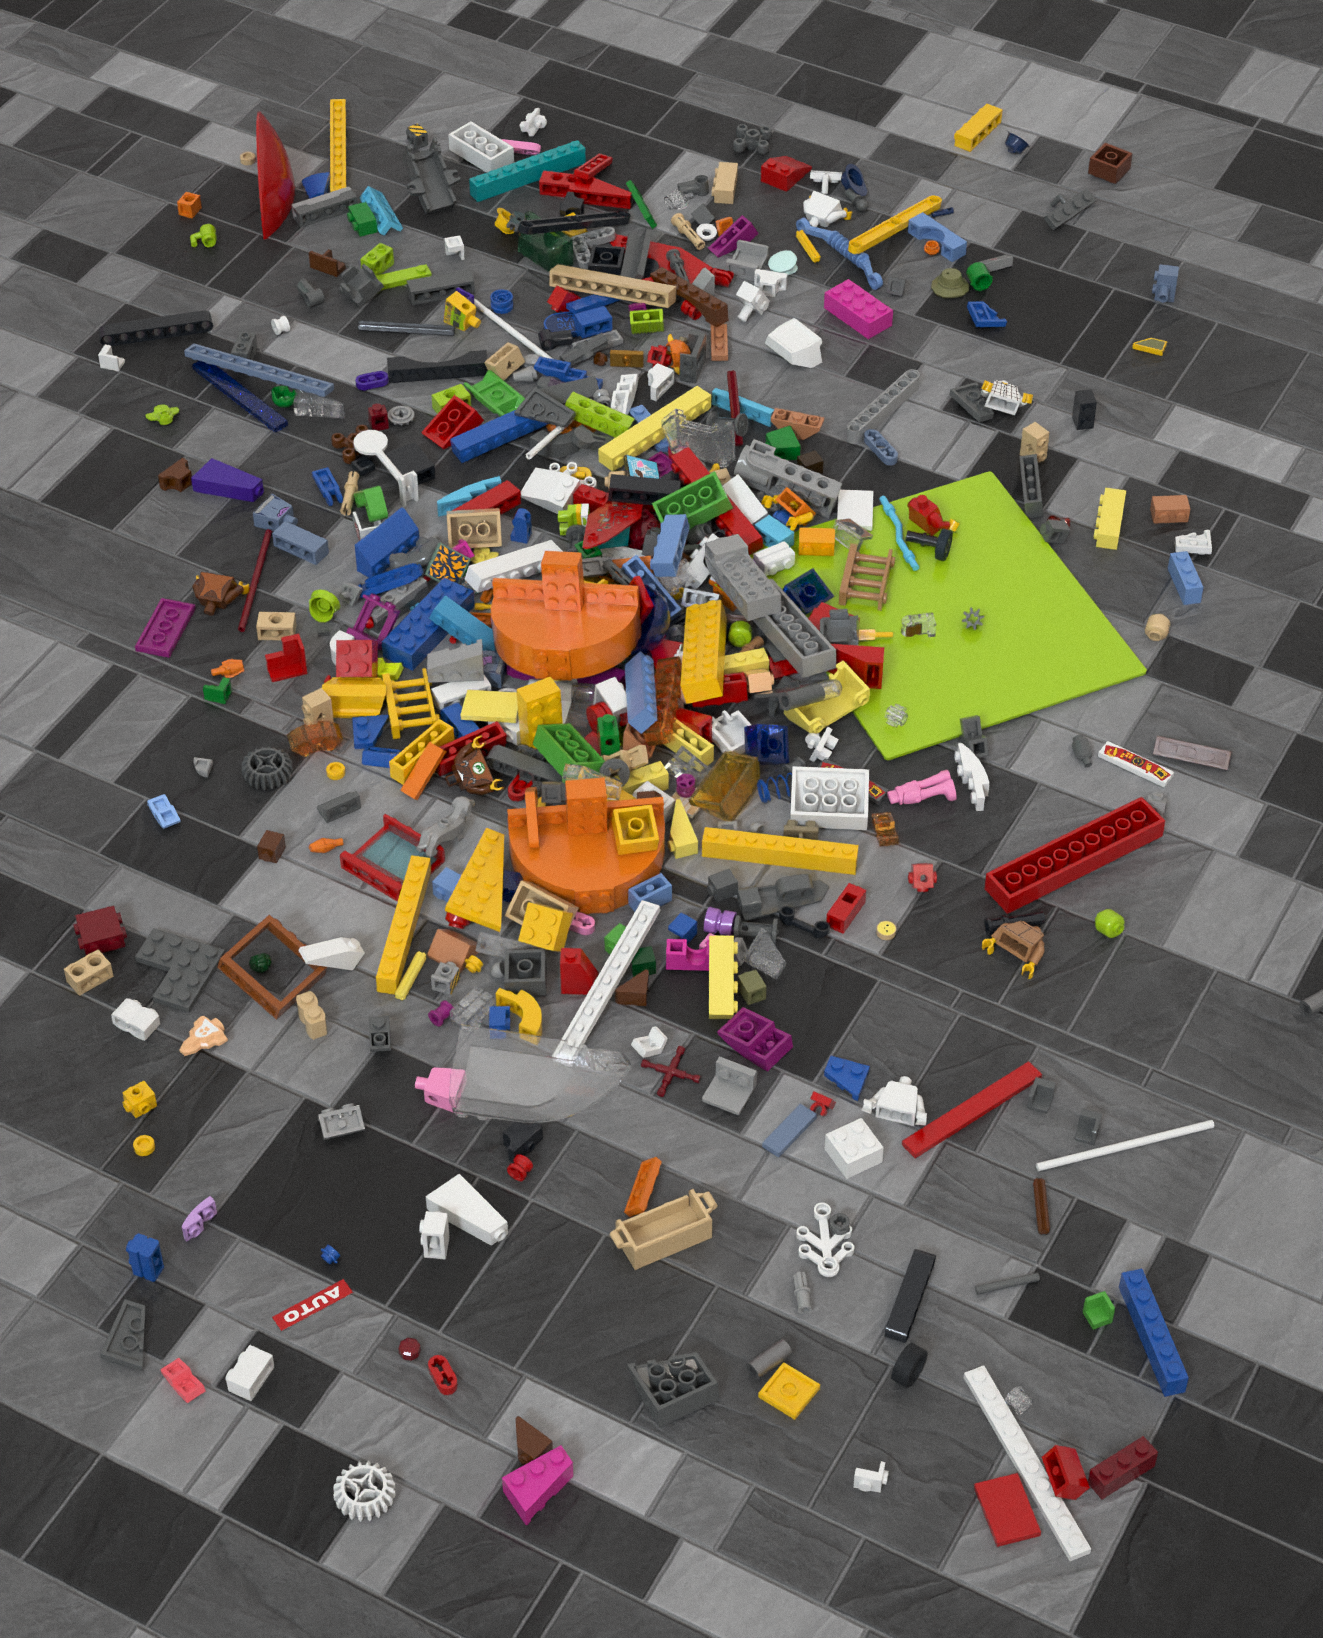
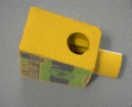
M455 291L446 299L445 323L455 326L462 331H466L471 326L474 328L480 326L481 320L475 317L476 306L463 295Z

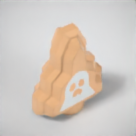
M200 1016L194 1022V1027L189 1031L190 1036L183 1042L180 1053L187 1056L201 1049H210L215 1045L220 1046L227 1042L228 1038L223 1033L225 1031L223 1024L217 1018L210 1021L205 1016Z

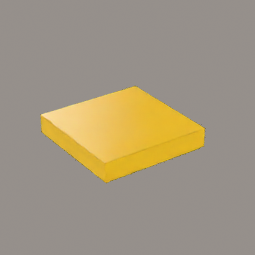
M783 1362L760 1390L758 1397L795 1420L819 1391L820 1384Z

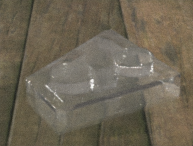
M761 928L742 959L746 964L775 980L778 979L787 964L764 928Z

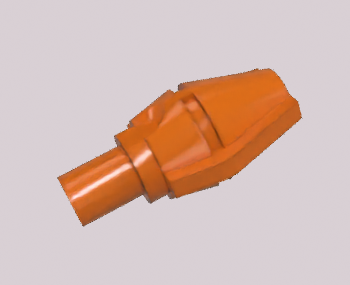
M228 659L222 662L219 668L211 669L212 676L225 675V678H233L245 671L243 661Z
M320 838L309 844L308 848L310 852L326 853L335 849V847L343 846V839Z

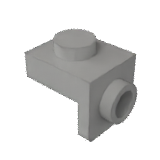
M1159 793L1149 794L1147 802L1163 818L1167 798Z

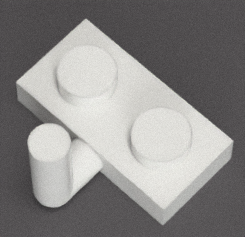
M811 170L810 179H813L815 182H822L823 194H828V181L838 183L842 176V172Z

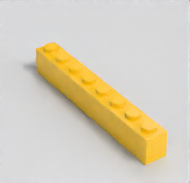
M705 827L702 838V857L855 875L859 845Z
M411 855L376 975L377 992L395 995V991L400 984L431 875L430 858Z

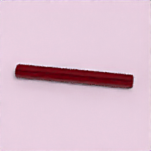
M729 370L727 372L731 418H736L740 414L736 371ZM733 431L734 445L742 446L743 436H738Z

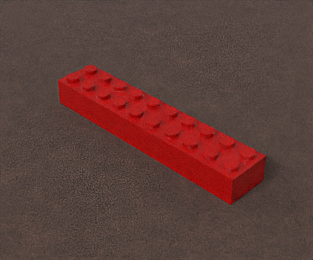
M1143 797L1137 798L986 873L984 889L1009 914L1162 837L1165 820Z

